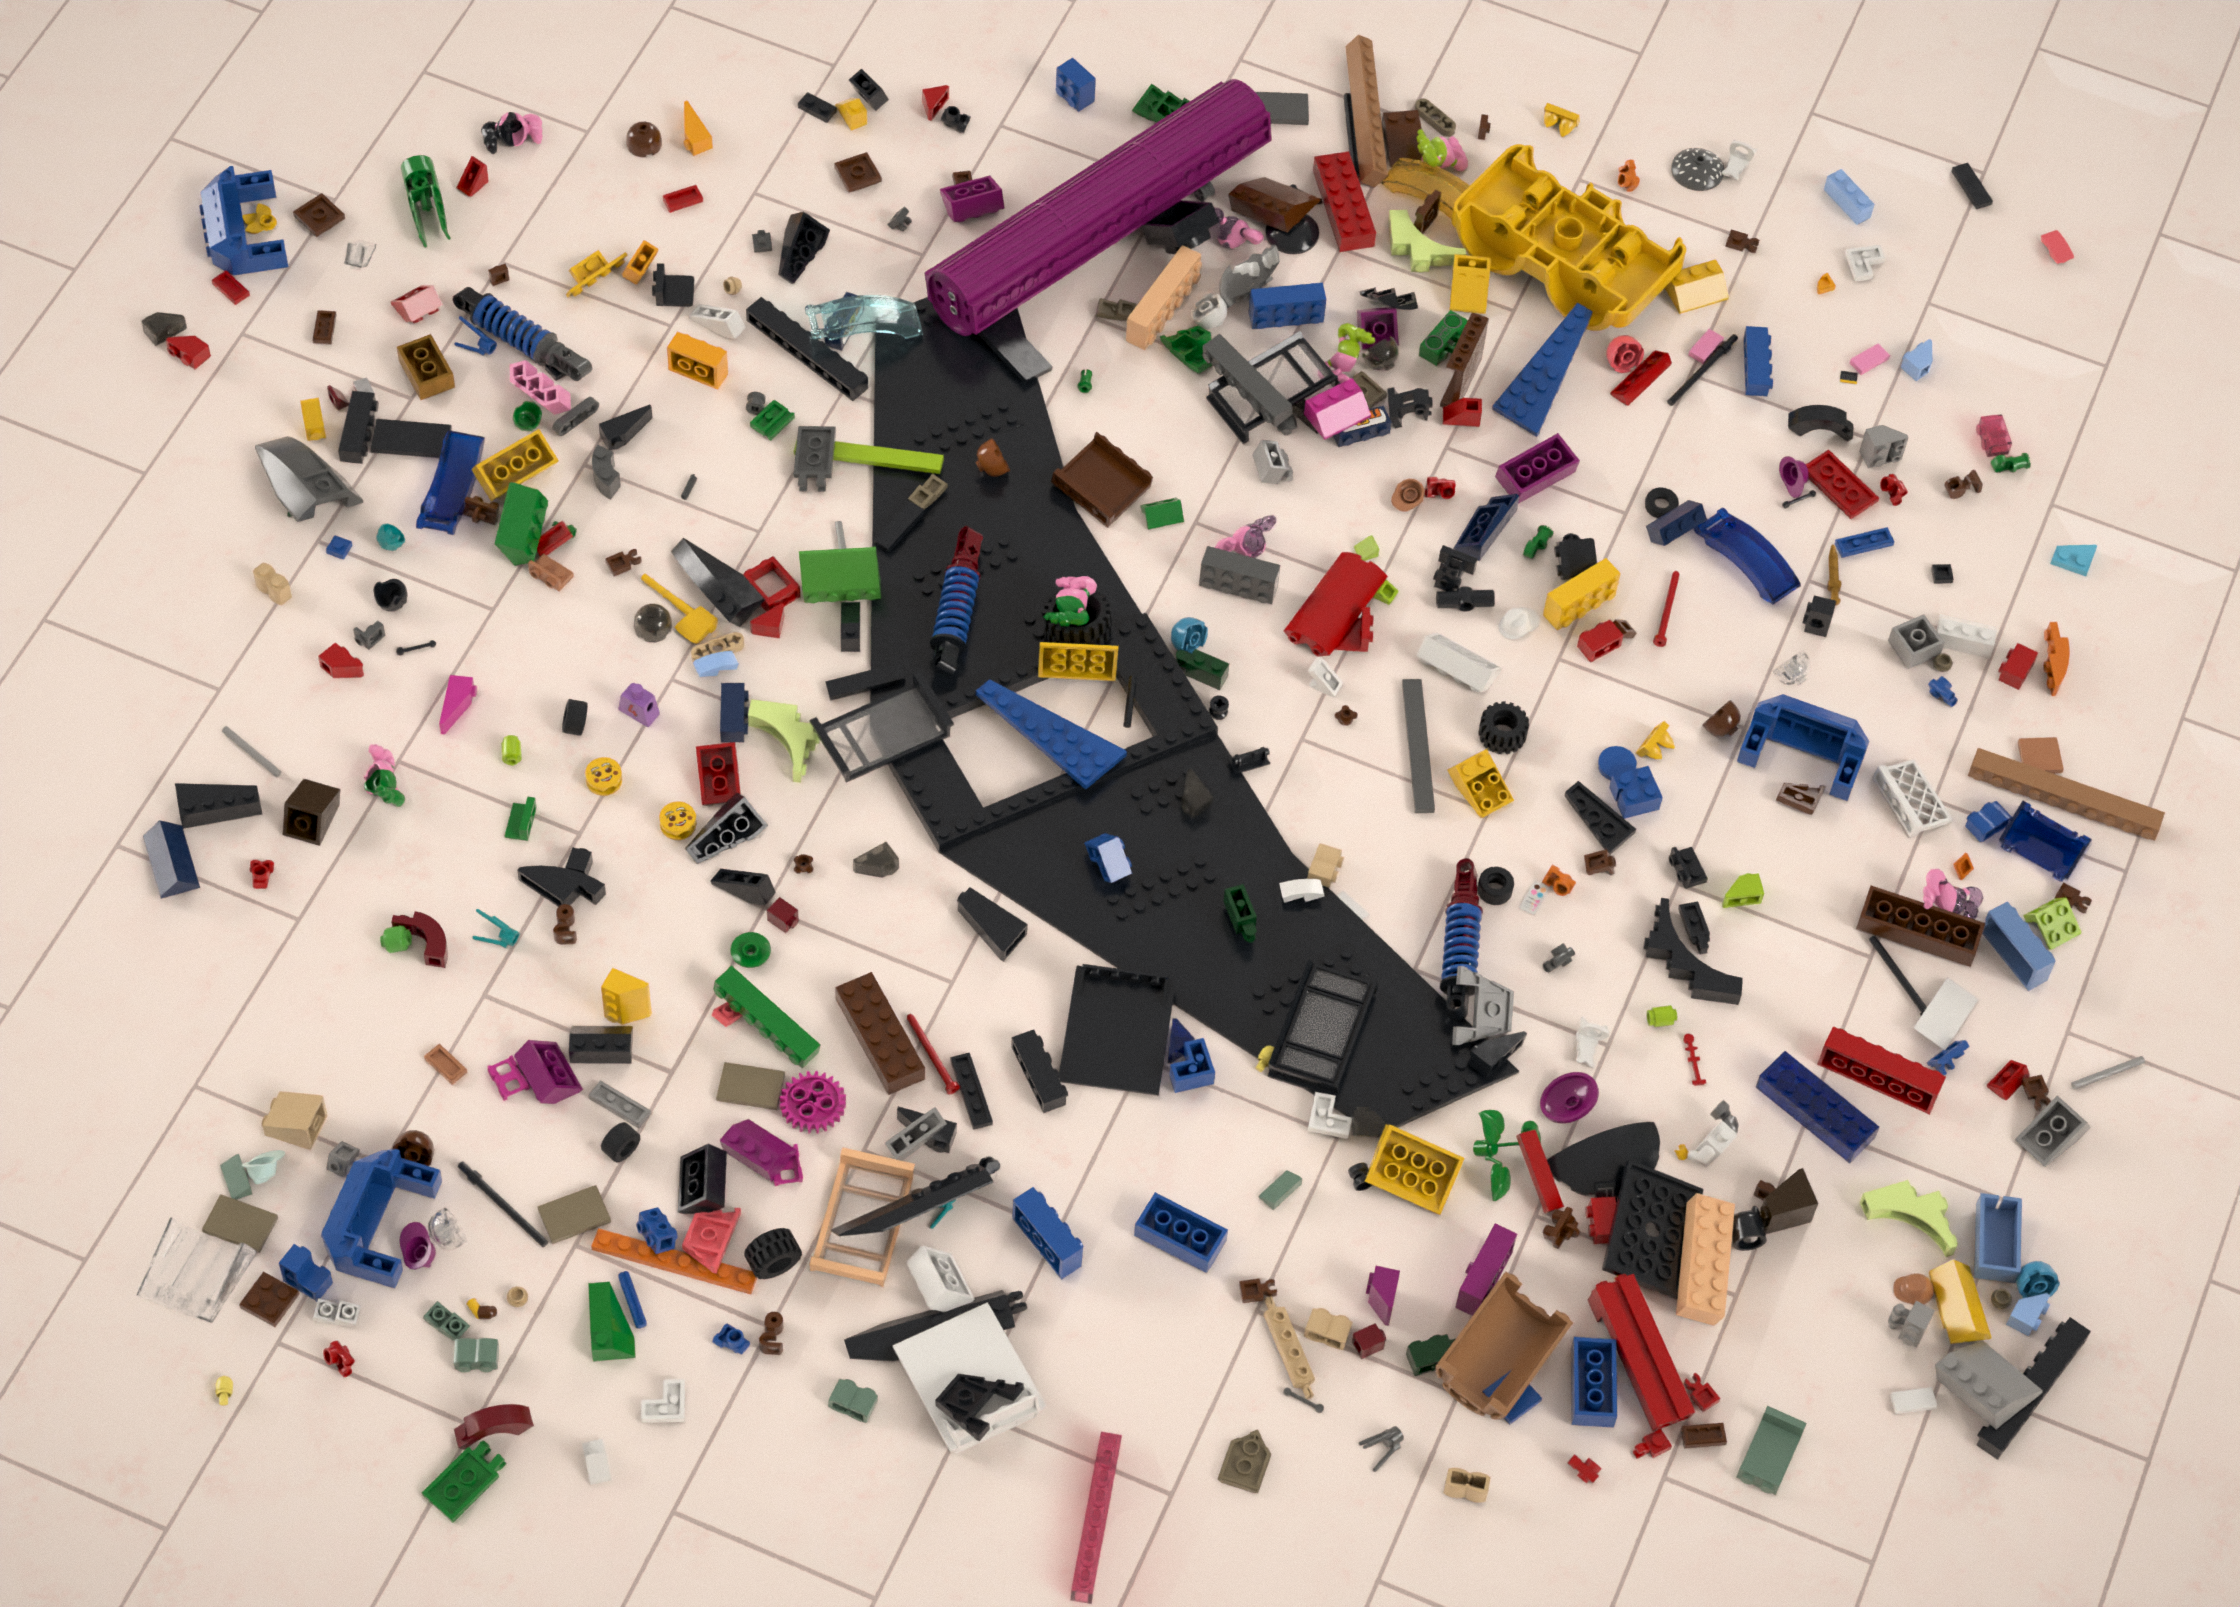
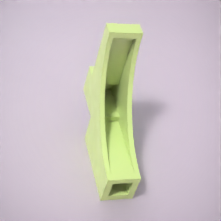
M1389 210L1388 228L1391 255H1409L1411 272H1429L1430 266H1453L1455 254L1466 255V248L1445 246L1423 235L1412 223L1407 210Z
M751 699L748 726L766 731L783 744L793 763V782L801 783L802 775H806L807 771L805 759H809L810 750L815 751L816 744H820V739L813 732L812 725L800 722L801 713H798V705Z
M1906 1180L1863 1193L1859 1203L1867 1220L1888 1218L1911 1224L1930 1236L1938 1244L1945 1257L1954 1255L1958 1242L1955 1235L1951 1234L1948 1220L1944 1217L1948 1203L1945 1197H1942L1940 1191L1917 1197L1915 1188Z

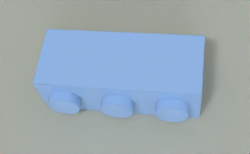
M1842 169L1827 176L1824 191L1856 225L1871 218L1875 204Z

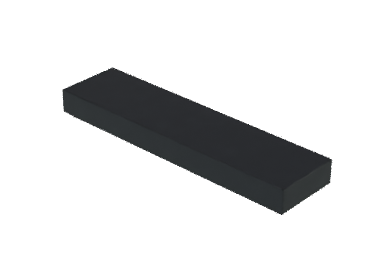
M896 663L825 681L831 701L905 682L901 663Z
M970 1052L950 1057V1062L957 1083L960 1086V1092L973 1130L993 1125V1120Z

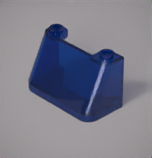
M2023 800L1999 838V843L2002 844L2000 848L2009 853L2013 851L2053 874L2052 877L2059 882H2063V880L2068 881L2090 849L2092 839L2084 834L2078 837V832H2073L2041 814L2039 810L2034 812L2035 809L2031 807L2032 805Z

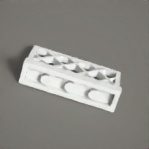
M1914 759L1888 767L1885 764L1877 767L1872 778L1910 838L1916 837L1919 832L1950 824L1953 821ZM1912 767L1915 775L1904 771L1905 768ZM1890 772L1899 774V779L1892 777ZM1902 777L1913 780L1912 784L1901 781ZM1915 781L1923 784L1925 789L1915 787ZM1899 786L1908 789L1909 793H1903ZM1912 791L1922 795L1921 800L1911 796ZM1928 797L1932 799L1934 805L1925 802L1924 798ZM1909 801L1918 804V810L1912 808ZM1925 807L1932 810L1931 815L1922 812L1921 808ZM1934 813L1942 814L1944 819L1934 817ZM1919 817L1927 819L1929 822L1923 825Z

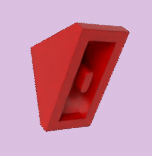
M943 85L922 89V103L928 120L932 121L948 101L950 86Z
M471 156L456 188L472 197L489 182L487 165L476 157Z
M783 603L751 620V633L753 635L780 638L785 617Z

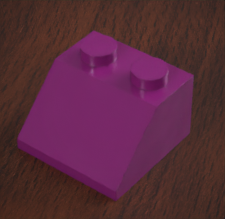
M1384 307L1357 310L1358 328L1371 333L1372 337L1375 338L1373 344L1361 342L1362 349L1399 346L1397 309Z
M1376 1265L1374 1273L1370 1272L1366 1294H1369L1368 1303L1384 1325L1389 1326L1400 1270Z

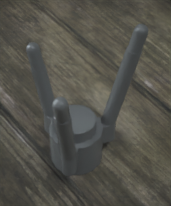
M1393 1426L1389 1430L1386 1429L1382 1433L1358 1443L1360 1446L1364 1445L1363 1449L1372 1447L1380 1442H1383L1386 1447H1392L1373 1468L1374 1472L1396 1450L1401 1448L1399 1443L1404 1440V1436L1397 1426Z

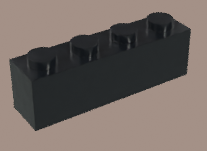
M352 391L338 449L340 462L363 464L364 457H367V443L371 441L372 431L370 430L375 425L374 413L378 412L379 407L375 393Z
M1033 1029L1013 1036L1011 1038V1048L1042 1112L1046 1113L1065 1106L1068 1091L1065 1085H1061L1059 1081L1060 1075L1056 1068L1053 1069L1051 1065L1052 1059L1049 1052H1045L1043 1048L1042 1037L1040 1035L1037 1036Z

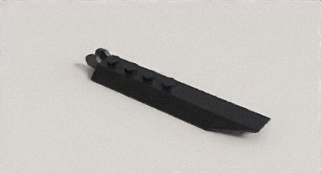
M986 1156V1158L984 1157L980 1160L979 1164H971L965 1170L953 1172L943 1180L933 1181L923 1189H915L911 1191V1194L831 1229V1231L840 1237L889 1230L994 1183L990 1175L1000 1169V1163L993 1157Z
M1003 1290L975 1297L973 1302L946 1312L928 1310L882 1323L844 1339L850 1359L897 1361L899 1358L893 1349V1345L987 1302L1003 1330L1014 1328L1013 1314L1022 1312L1028 1307L1025 1302L1016 1303L1011 1307L1009 1303L1023 1298L1022 1291L1011 1292L1006 1295Z

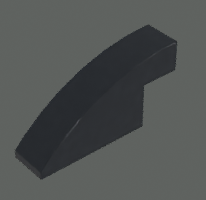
M542 865L524 866L517 869L519 881L558 907L563 904L571 905L580 895L594 905H597L606 895L604 883L582 872L568 868Z

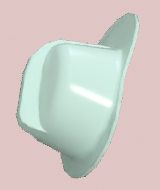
M273 1150L262 1153L241 1166L246 1167L249 1177L253 1179L255 1184L267 1182L271 1177L275 1176L277 1161L285 1156V1151Z

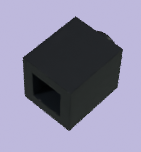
M573 847L565 868L588 875L593 864L592 852L585 848L578 849Z

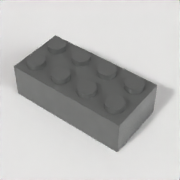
M1207 546L1201 562L1199 586L1272 605L1278 588L1281 565Z

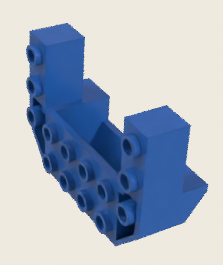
M229 166L216 175L200 192L202 204L199 205L201 216L204 215L201 221L203 230H207V232H204L205 244L209 243V246L206 247L207 257L212 258L213 265L224 271L227 270L233 276L289 267L284 239L247 245L240 203L277 198L272 170L235 175L234 167Z
M1782 694L1758 703L1741 746L1737 762L1755 768L1766 739L1773 740L1840 764L1829 795L1848 801L1870 741L1857 720Z
M397 1149L381 1150L353 1162L321 1233L324 1247L335 1270L396 1288L403 1272L401 1259L378 1253L368 1248L395 1188L435 1199L442 1184L440 1169L401 1158L400 1150Z

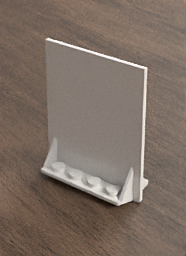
M988 1302L893 1345L895 1353L950 1452L960 1453L1037 1417L1038 1413L1046 1408V1404ZM957 1374L985 1377L986 1381L993 1382L1001 1379L1005 1380L1007 1384L1014 1385L1016 1382L1024 1383V1390L1014 1401L994 1394L976 1414V1418L990 1423V1430L980 1441L973 1438L935 1405V1399Z

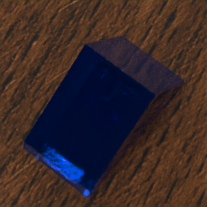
M1177 1018L1172 1019L1168 1063L1171 1064L1183 1056L1184 1042L1195 1040Z

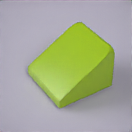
M1373 535L1368 536L1354 546L1356 553L1361 555V559L1364 561L1379 556V547Z
M1386 579L1373 598L1390 605L1399 591Z

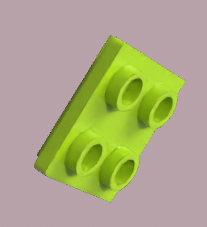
M2054 898L2023 915L2026 922H2035L2038 925L2049 950L2062 945L2082 933L2067 898Z

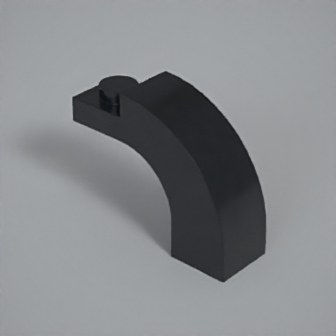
M1809 405L1788 413V428L1799 436L1813 430L1825 429L1836 433L1847 442L1853 439V423L1847 420V412L1842 409L1828 405Z

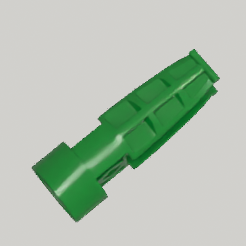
M425 155L411 156L402 162L400 168L411 213L419 234L418 237L426 248L428 245L417 204L419 201L422 210L429 212L433 208L431 197L434 198L441 228L448 240L451 237L447 230L445 209L433 160Z

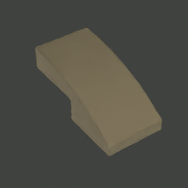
M1100 298L1096 316L1111 320L1127 321V318L1137 304L1119 299L1118 303Z
M932 474L923 486L919 485L908 500L925 509L948 488V485Z

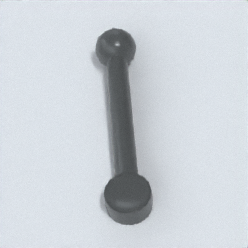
M1288 1387L1283 1390L1284 1395H1290L1315 1408L1317 1413L1323 1412L1324 1406L1322 1404H1315L1292 1392Z

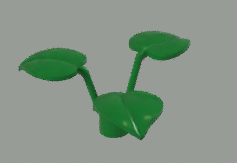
M1484 1110L1478 1114L1482 1120L1483 1133L1486 1140H1476L1473 1145V1152L1477 1157H1485L1486 1161L1496 1163L1492 1166L1490 1177L1492 1200L1498 1201L1509 1191L1511 1175L1507 1167H1502V1162L1492 1157L1497 1154L1498 1147L1518 1146L1519 1143H1498L1499 1139H1501L1500 1134L1503 1133L1505 1128L1504 1118L1497 1110ZM1534 1121L1524 1122L1521 1133L1536 1130L1541 1143L1538 1125Z

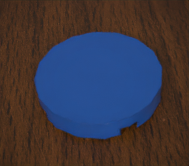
M1612 746L1603 750L1599 755L1598 769L1606 779L1611 781L1614 774L1636 769L1637 761L1635 755L1630 750L1621 746Z

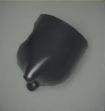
M1756 1205L1751 1210L1734 1214L1732 1240L1734 1248L1737 1250H1754L1767 1242L1760 1211ZM1749 1237H1758L1753 1243H1747L1743 1240Z

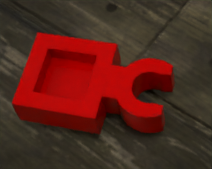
M1694 1373L1692 1376L1695 1383H1690L1687 1378L1684 1380L1685 1388L1693 1391L1690 1394L1691 1399L1702 1412L1720 1402L1721 1398L1708 1382L1704 1385L1700 1383L1701 1378L1697 1373Z

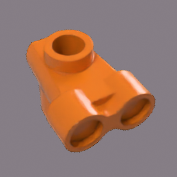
M1627 160L1624 166L1619 167L1618 185L1625 187L1628 192L1635 190L1640 182L1639 177L1636 176L1634 160Z
M1552 864L1542 883L1549 887L1550 885L1553 886L1554 892L1557 895L1565 896L1570 894L1576 881L1569 874L1559 871L1560 868Z

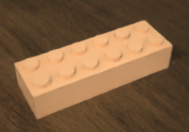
M1183 245L1180 247L1127 318V342L1143 350L1148 345L1153 344L1157 333H1161L1166 321L1172 318L1174 310L1181 306L1183 298L1188 296L1192 286L1199 282L1202 266L1200 253Z
M1698 1193L1687 1202L1676 1315L1714 1326L1725 1317L1735 1204Z

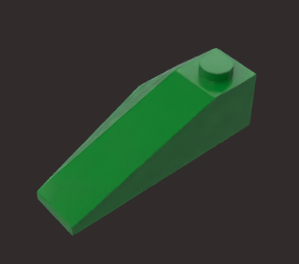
M610 1281L588 1283L593 1362L636 1358L634 1335Z

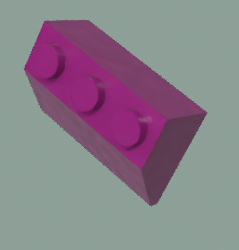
M990 175L940 189L946 211L953 222H963L965 219L978 218L983 214L996 213L999 210L1005 209L1002 189Z
M527 1040L514 1054L519 1068L523 1071L528 1084L532 1087L540 1103L556 1104L583 1090L557 1042Z
M750 1119L733 1124L719 1140L723 1150L728 1155L770 1182L774 1180V1177L781 1172L797 1152L795 1148Z

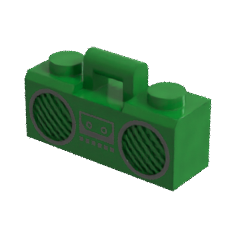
M1450 310L1420 344L1418 356L1435 366L1441 361H1445L1448 354L1453 353L1468 320Z

